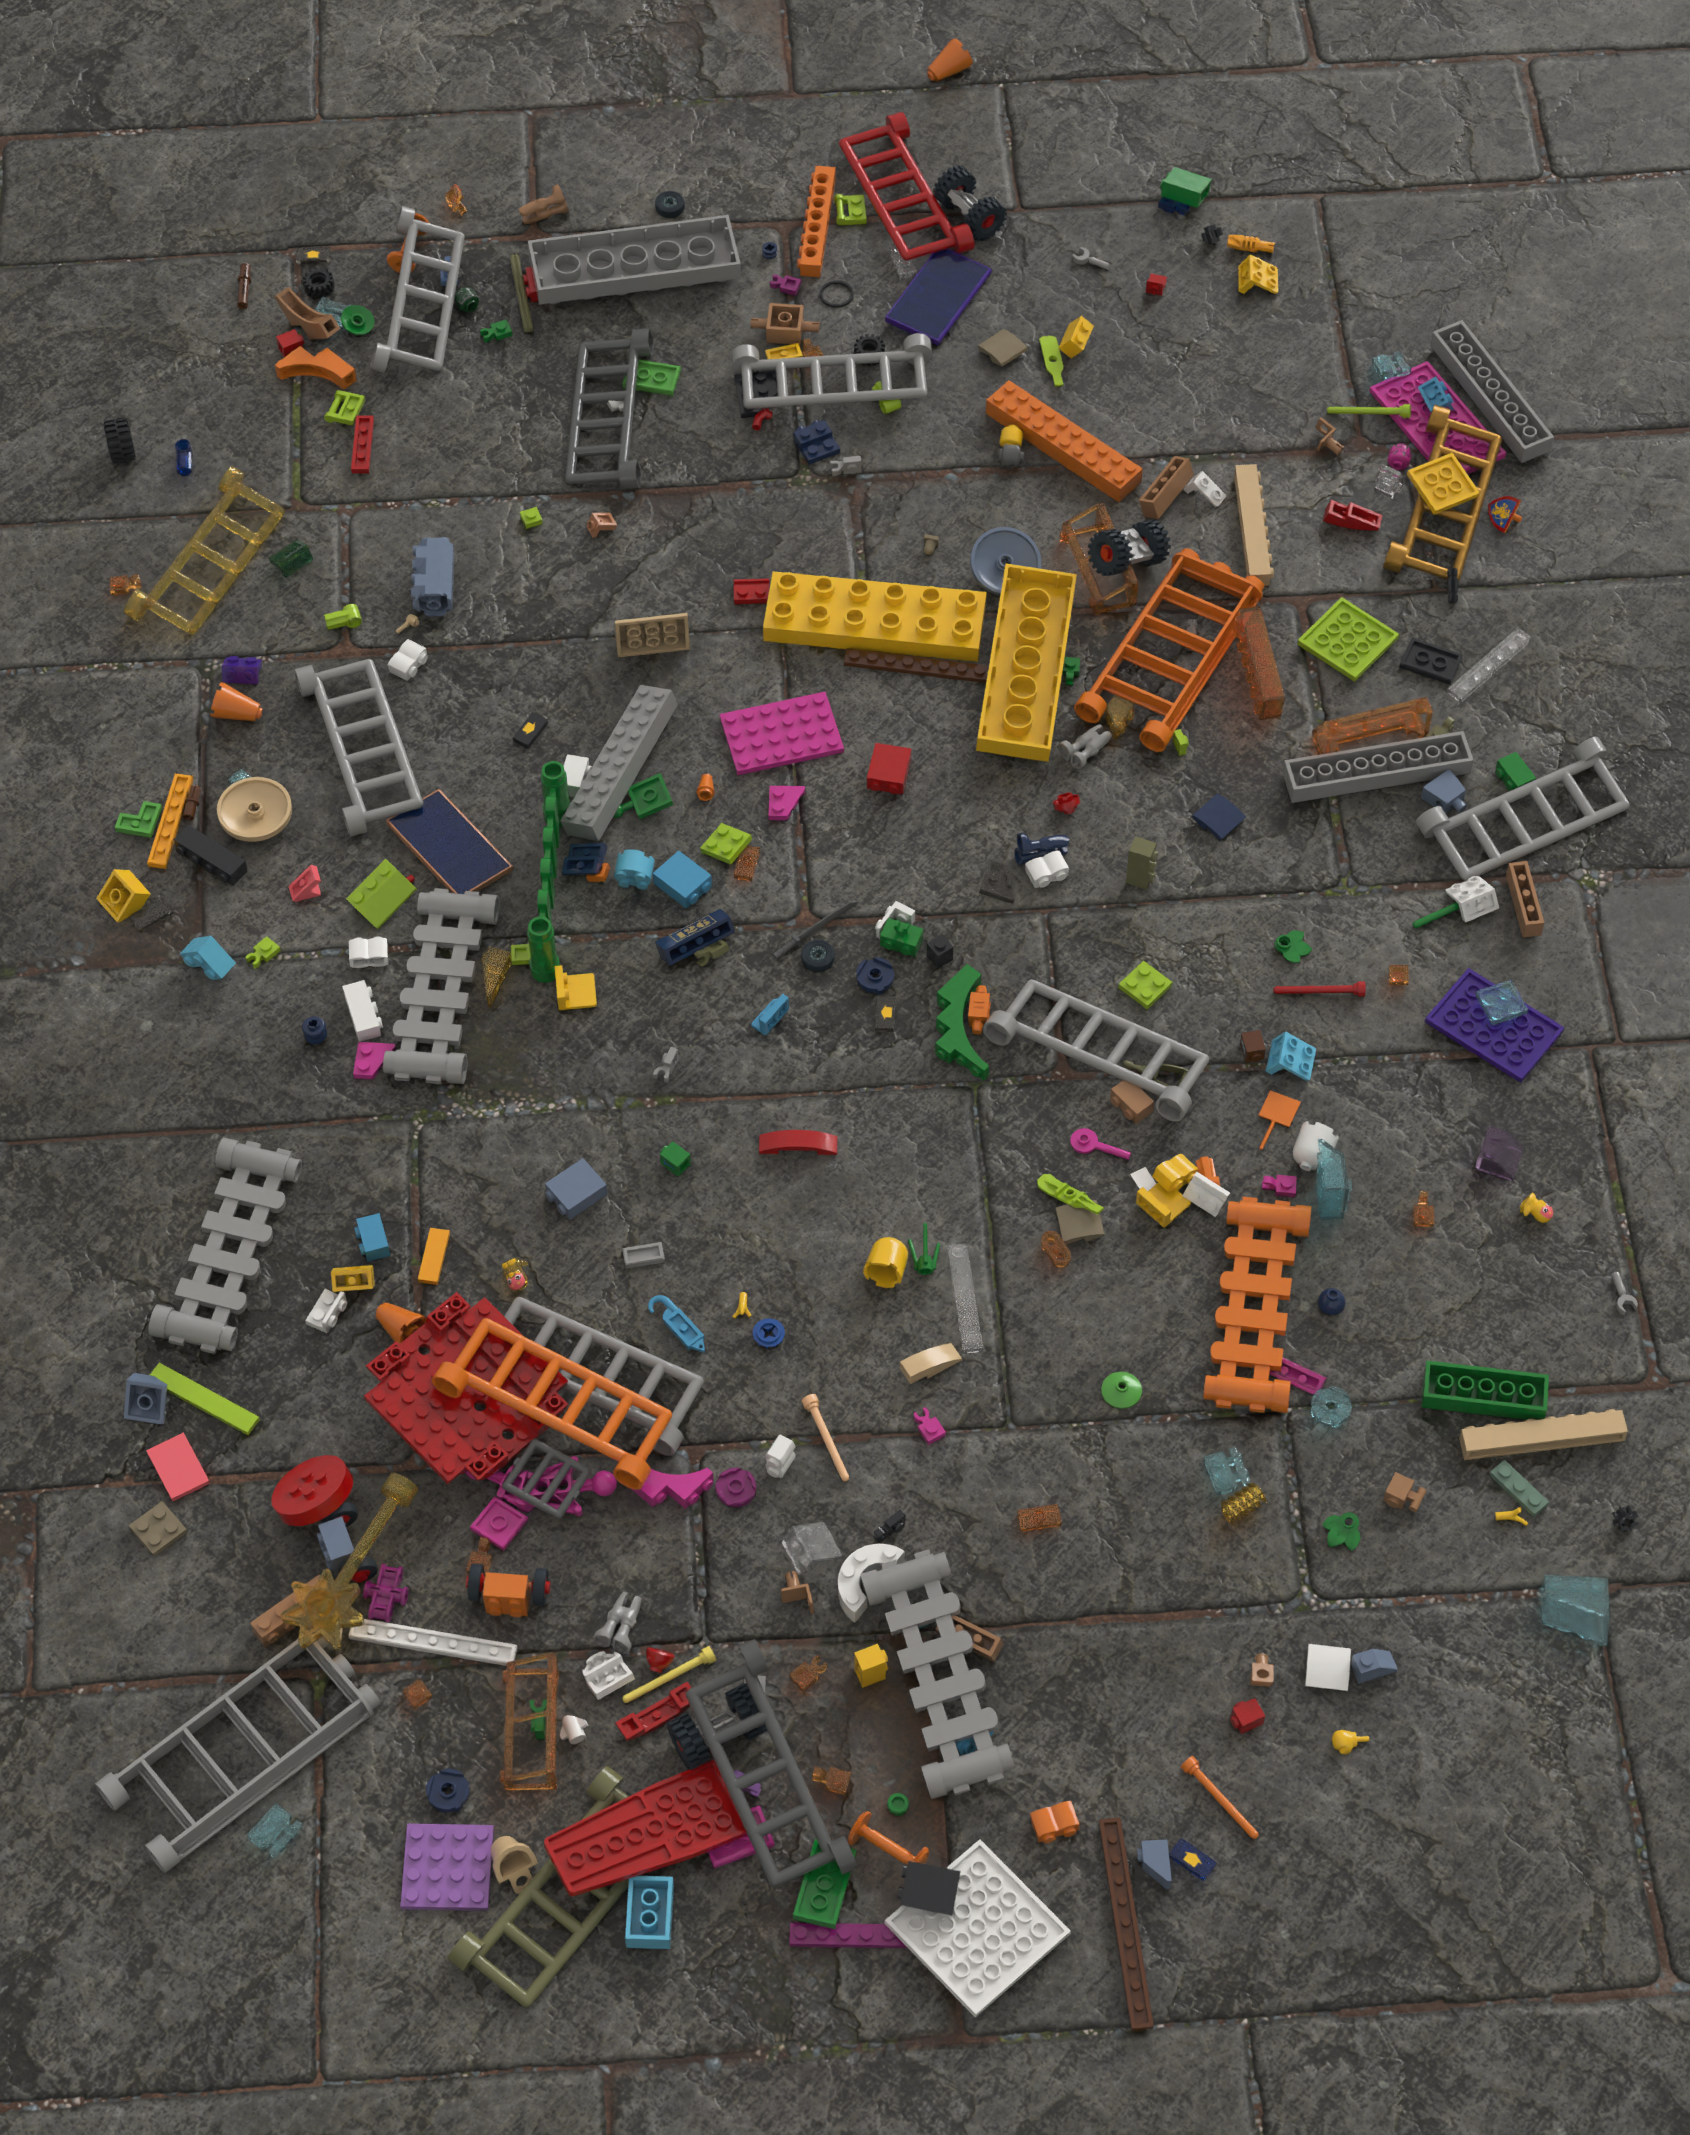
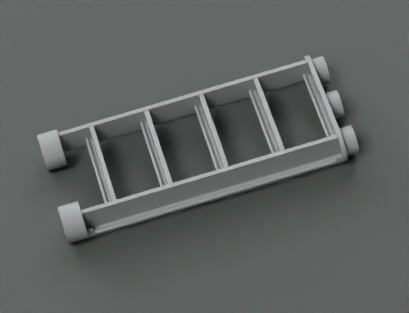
M316 1624L308 1630L305 1628L299 1630L300 1636L295 1642L121 1772L114 1775L109 1772L95 1783L103 1799L116 1811L130 1800L123 1786L140 1774L182 1825L185 1831L172 1841L168 1842L162 1834H159L145 1845L153 1861L164 1873H167L180 1863L182 1859L367 1718L373 1716V1709L381 1704L379 1698L369 1685L364 1684L357 1689L349 1680V1678L355 1675V1672L342 1654L331 1659L324 1651V1648L330 1645V1643ZM304 1650H307L352 1703L322 1727L275 1673ZM264 1680L310 1733L309 1737L281 1758L277 1756L234 1704ZM223 1711L269 1765L267 1769L239 1790H237L192 1735ZM180 1743H183L227 1797L226 1800L197 1822L193 1820L150 1767Z

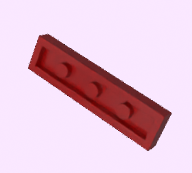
M356 415L351 463L352 474H369L374 416Z

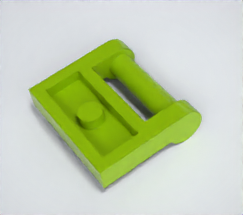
M836 194L834 196V203L837 207L836 222L838 225L867 224L864 195L843 196L842 194ZM843 204H848L849 217L844 215Z
M338 390L334 395L335 399L329 412H326L324 420L329 423L338 422L354 426L356 415H359L364 405L365 396ZM344 400V403H343V405H342V407H341L339 413L337 414L336 411H337V409H338V407H339L341 401Z

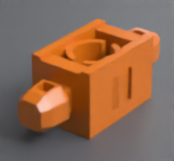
M979 985L976 988V992H971L968 1012L969 1027H972L973 1034L978 1035L982 1033L983 1026L989 1019L991 1005L989 1000L990 993H987V988L983 985Z

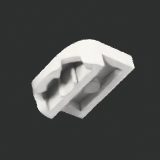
M601 1651L587 1659V1666L583 1670L586 1683L598 1700L635 1679L631 1670L623 1662L622 1656L617 1652L606 1654L605 1651Z

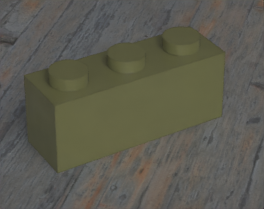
M1135 836L1129 849L1127 884L1147 890L1149 884L1154 883L1156 877L1154 872L1157 867L1156 859L1158 857V851H1156L1157 843Z

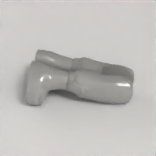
M1099 724L1079 736L1073 744L1066 740L1058 744V750L1065 761L1068 762L1070 760L1072 767L1081 769L1086 765V760L1089 757L1096 755L1109 742L1112 734L1109 731L1102 733L1103 726Z
M624 1591L617 1599L613 1608L608 1612L607 1622L604 1627L595 1632L593 1641L601 1647H609L612 1641V1646L617 1652L628 1654L631 1650V1642L628 1638L629 1631L636 1624L642 1599L639 1596H635L630 1608H627L625 1605L628 1593ZM618 1623H621V1626H620L618 1632L616 1633V1635L614 1636V1638H613V1640H612L613 1633H614V1630H615L616 1625H617Z

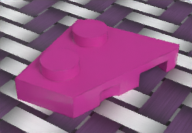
M770 786L769 820H788L791 811L798 805V800L805 794V786Z
M358 1042L353 1072L354 1078L373 1080L378 1074L379 1069L383 1067L385 1051H396L395 1044Z

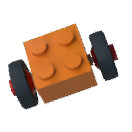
M472 1563L469 1575L466 1577V1588H468V1599L470 1601H480L483 1593L486 1613L494 1616L507 1614L512 1617L528 1616L531 1593L533 1605L545 1606L547 1594H550L551 1582L548 1581V1569L536 1568L534 1579L532 1582H529L528 1575L486 1572V1576H484L483 1564Z

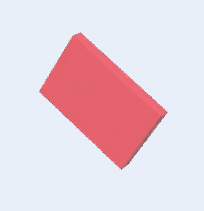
M184 1432L146 1450L172 1502L210 1484Z

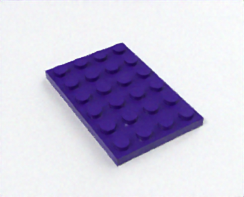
M1470 968L1463 973L1425 1018V1023L1520 1083L1564 1032L1563 1026Z

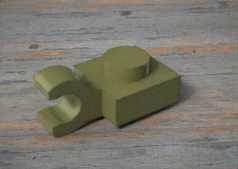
M1447 717L1441 727L1436 724L1425 737L1450 733L1454 727L1452 724L1455 720Z
M719 940L702 950L696 951L694 955L697 958L702 957L697 961V964L700 966L706 965L710 957L715 959L729 951V947L723 940Z

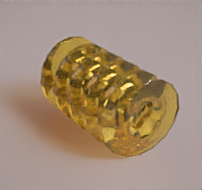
M1251 1482L1247 1484V1487H1243L1240 1491L1235 1492L1234 1496L1231 1495L1227 1500L1221 1501V1510L1226 1520L1231 1525H1234V1517L1240 1521L1242 1520L1240 1513L1246 1517L1248 1516L1247 1509L1254 1512L1255 1508L1253 1505L1260 1508V1500L1264 1503L1267 1501L1261 1488Z

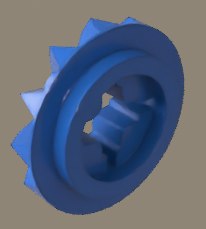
M767 1318L760 1320L753 1328L754 1340L759 1346H765L766 1349L768 1347L775 1348L779 1343H782L785 1337L783 1325L775 1319ZM773 1330V1337L768 1336L765 1338V1332L769 1333Z

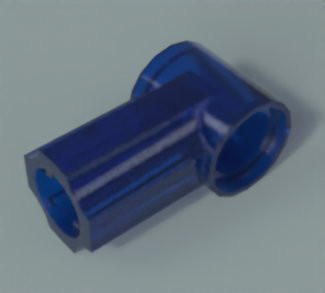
M180 439L175 443L177 474L189 476L192 473L193 453L191 444L186 439Z

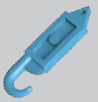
M657 1295L652 1297L648 1303L649 1311L654 1313L653 1304L662 1302L668 1308L663 1313L662 1319L664 1324L688 1350L693 1349L705 1353L704 1334L683 1311L677 1308L666 1296Z

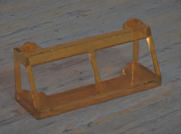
M1104 503L1096 504L1062 523V531L1059 532L1061 541L1066 545L1069 544L1091 594L1090 598H1088L1089 606L1091 609H1094L1096 615L1137 605L1139 583L1132 566L1127 565L1129 568L1121 573L1125 585L1104 597L1101 595L1087 563L1091 556L1085 558L1076 534L1096 530L1098 533L1115 529ZM1096 510L1095 525L1073 530L1071 523ZM1123 590L1126 591L1128 602L1103 608L1105 600Z
M1422 697L1322 722L1312 730V737L1320 754L1338 752L1339 743L1404 728L1407 734L1414 732L1418 735V738H1424L1429 733L1433 710L1427 697ZM1427 713L1426 722L1424 724L1420 714Z
M545 1653L507 1662V1670H503V1683H506L504 1769H500V1783H504L505 1790L557 1789V1777L555 1775L557 1766L556 1725L559 1666L556 1653ZM548 1659V1668H516V1665ZM547 1674L546 1711L514 1717L515 1675ZM546 1716L545 1769L513 1776L514 1723ZM546 1774L547 1784L513 1783L516 1780Z

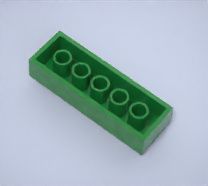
M1426 1360L1423 1373L1421 1408L1522 1420L1545 1419L1547 1413L1549 1375Z

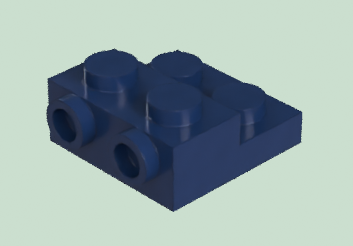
M815 420L810 426H799L793 432L794 442L809 465L840 453V447L833 438L832 430L825 420Z

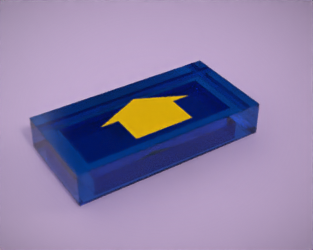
M1182 1837L1169 1853L1170 1858L1202 1881H1205L1217 1864L1216 1861Z

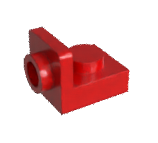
M1150 274L1146 283V293L1162 296L1167 277Z

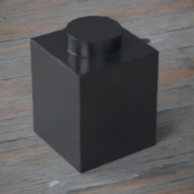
M942 934L927 943V957L938 969L953 960V946Z

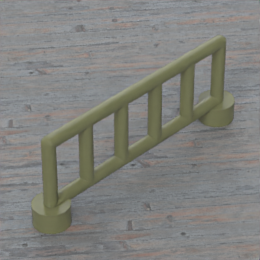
M608 1765L597 1775L586 1791L597 1802L582 1820L609 1807L613 1801L617 1803L629 1797L619 1789L624 1778ZM549 1858L481 1940L471 1931H468L457 1942L447 1959L463 1972L473 1965L524 2007H529L629 1886V1879L614 1883L610 1889L601 1887L590 1891L600 1901L581 1923L540 1890L556 1871ZM531 1900L573 1933L554 1957L513 1924L514 1920ZM503 1934L545 1967L526 1991L484 1957Z

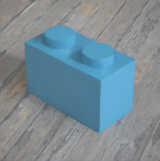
M380 1213L356 1219L358 1227H354L357 1239L361 1238L362 1243L359 1244L361 1255H366L367 1262L390 1256Z

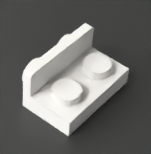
M324 1289L305 1320L306 1325L328 1333L330 1328L336 1325L339 1313L343 1312L347 1306L345 1293L340 1291L338 1295Z

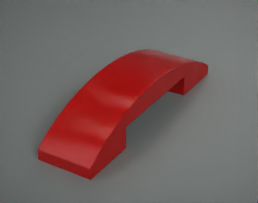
M811 1130L769 1132L759 1135V1154H778L779 1150L817 1151V1155H837V1136Z
M688 1682L670 1691L669 1696L636 1715L634 1712L615 1722V1725L626 1741L641 1737L658 1729L690 1707L686 1698V1692L691 1686Z

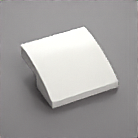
M1308 1644L1305 1686L1348 1691L1351 1649Z

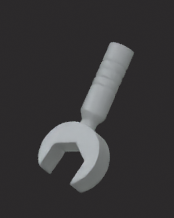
M1079 247V253L1082 256L1078 257L1074 254L1072 256L1076 264L1082 265L1089 261L1091 264L1106 270L1110 267V263L1089 257V251L1083 247Z
M1619 1272L1612 1273L1613 1281L1620 1295L1616 1304L1617 1311L1625 1316L1624 1304L1632 1305L1636 1311L1637 1300L1631 1295H1626Z

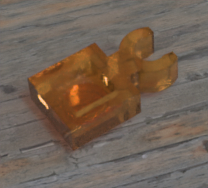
M819 1655L813 1657L810 1665L804 1661L789 1674V1678L802 1692L819 1680L817 1673L826 1671L828 1667L826 1662L821 1666L816 1664L820 1661Z

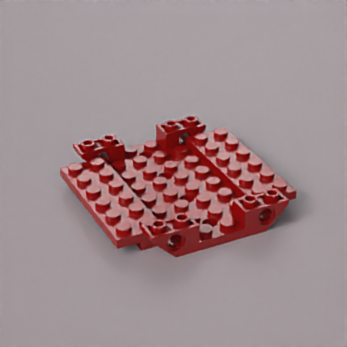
M457 1292L427 1316L426 1323L400 1344L397 1341L366 1365V1368L381 1382L364 1395V1400L447 1484L467 1471L477 1481L492 1477L523 1451L533 1439H537L550 1428L468 1385L458 1398L449 1397L434 1387L432 1378L443 1362L454 1363L482 1319L488 1318L522 1335L485 1297L469 1309L470 1305ZM488 1332L465 1370L490 1382L513 1345ZM426 1347L430 1352L423 1355L419 1352V1348ZM523 1351L501 1386V1389L526 1401L549 1363ZM559 1371L537 1407L557 1417L568 1406V1403L557 1393L568 1384V1380ZM481 1403L485 1406V1410L477 1411L474 1405ZM508 1431L511 1432L514 1437L510 1440H507L502 1436V1434Z

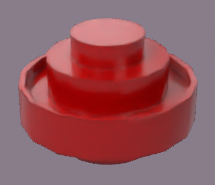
M1071 792L1060 794L1057 796L1058 799L1053 801V806L1055 810L1064 812V814L1073 813L1080 803L1079 795L1072 794Z

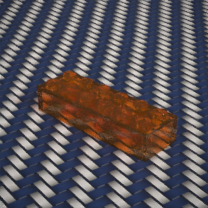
M1261 607L1239 609L1238 617H1235L1236 626L1233 627L1234 636L1238 637L1239 653L1242 652V666L1247 671L1245 674L1246 682L1250 683L1251 686L1250 697L1254 698L1255 701L1254 712L1258 714L1259 720L1279 718L1282 715L1285 696Z

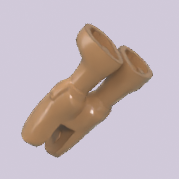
M558 184L552 187L551 196L537 199L519 208L524 224H531L548 219L555 214L569 212Z

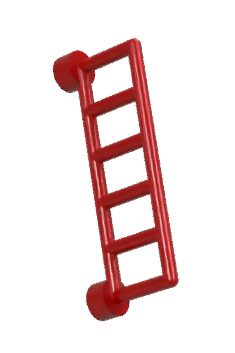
M903 112L886 116L885 126L840 139L839 146L903 260L909 261L951 247L958 254L974 249V238L967 223L955 227L951 226L904 144L903 139L910 137V128ZM887 135L895 146L894 149L861 159L857 158L851 147ZM900 157L908 171L875 181H870L864 168ZM914 180L921 192L883 204L876 191ZM927 202L933 216L896 227L889 215L891 212ZM935 225H940L946 236L945 239L912 249L907 247L902 238L903 235Z

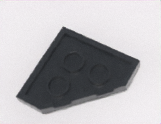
M776 370L752 373L754 398L777 397ZM742 374L734 375L741 418L754 417L763 408L747 409L744 407Z

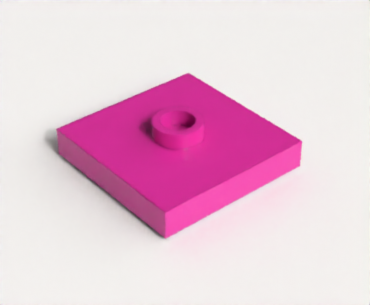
M494 1496L472 1523L470 1530L504 1551L526 1524L528 1517Z

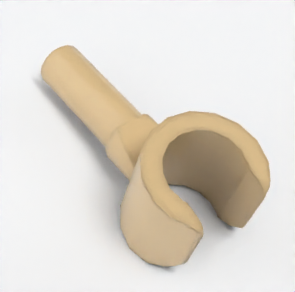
M409 614L406 622L395 630L396 633L399 634L409 625L417 627L420 623L417 620L418 617Z

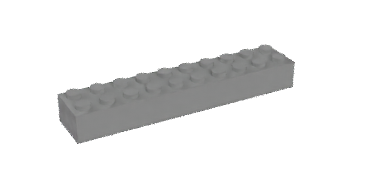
M1461 320L1433 331L1430 346L1518 460L1523 463L1550 452L1554 436L1464 321Z
M645 685L639 686L561 819V824L567 836L594 841L600 840L678 705L672 690Z
M1464 731L1285 760L1283 776L1291 802L1294 803L1434 780L1448 769L1455 776L1470 774L1474 760Z

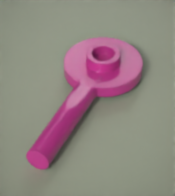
M1078 1129L1071 1136V1146L1078 1153L1087 1154L1097 1149L1127 1160L1130 1159L1131 1152L1098 1142L1096 1133L1090 1129Z

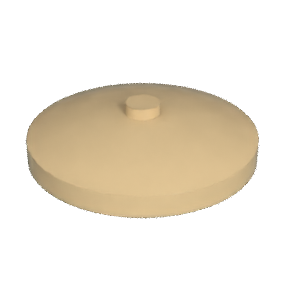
M250 777L233 783L222 793L217 804V815L221 827L230 836L248 842L263 841L277 835L287 826L292 815V803L289 793L278 782L264 777Z

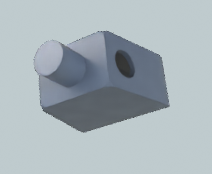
M1450 769L1423 787L1421 798L1433 807L1441 806L1445 813L1453 808L1462 813L1467 808V804L1463 802L1466 790Z

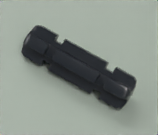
M1449 568L1447 571V577H1449L1447 579L1448 603L1458 602L1457 568Z

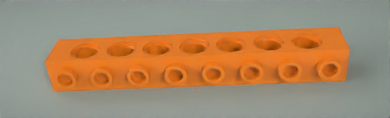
M816 166L815 172L811 174V183L813 185L810 184L809 195L811 197L807 199V207L809 209L805 211V219H807L803 224L805 234L802 233L801 244L803 246H800L799 256L801 258H798L797 269H800V276L821 277L836 180V167Z

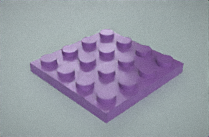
M407 1824L401 1909L488 1911L492 1867L490 1850L494 1838V1825Z

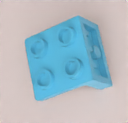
M1284 1032L1272 1039L1266 1072L1272 1075L1284 1068L1308 1081L1311 1078L1316 1048L1290 1033Z

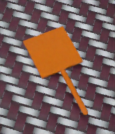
M1270 1090L1258 1115L1272 1121L1259 1147L1260 1150H1263L1275 1123L1290 1127L1301 1104L1300 1101Z

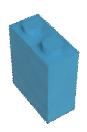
M679 850L653 872L654 885L685 908L695 904L698 898L703 893H707L712 887L711 874Z

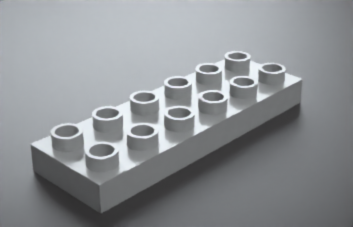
M728 215L528 241V255L539 304H557L562 301L578 299L589 300L594 297L625 295L631 292L647 290L657 291L662 288L693 286L694 284L716 281L725 282L741 278V263Z

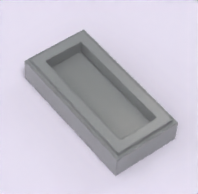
M662 1242L622 1248L626 1269L665 1262Z

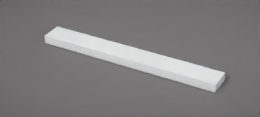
M353 1617L348 1635L349 1639L510 1667H513L518 1648L515 1644Z

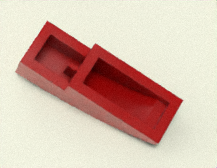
M1331 500L1325 508L1323 521L1344 528L1370 531L1380 529L1382 515L1351 502L1346 506Z

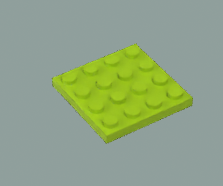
M1341 597L1298 639L1297 645L1355 682L1399 638V633Z

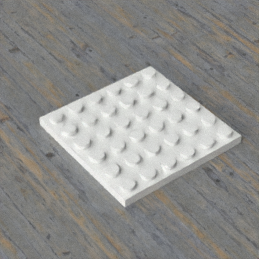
M978 1840L947 1867L961 1871L953 1915L901 1906L884 1923L975 2018L1071 1933L1056 1915L981 1840Z

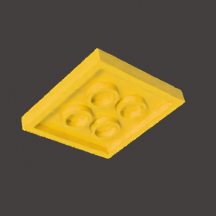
M1453 453L1412 468L1407 472V476L1434 515L1475 499L1480 494Z

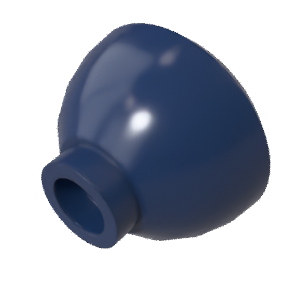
M1328 1288L1318 1297V1306L1326 1314L1336 1315L1345 1308V1297L1338 1289Z

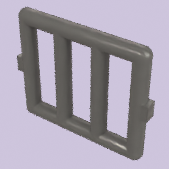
M533 1439L520 1458L517 1457L514 1461V1468L503 1482L502 1488L554 1518L561 1519L572 1501L577 1500L580 1496V1489L590 1476L591 1469L538 1439ZM537 1448L546 1453L523 1490L512 1484ZM553 1458L564 1464L539 1500L530 1495ZM570 1468L581 1473L559 1508L555 1509L547 1503Z

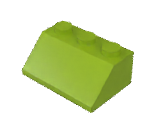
M385 858L346 899L373 926L379 929L417 888Z

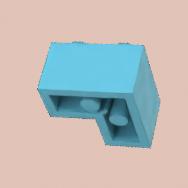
M212 936L194 938L180 953L184 958L183 961L192 968L201 966L204 969L205 975L213 980L222 979L236 964Z

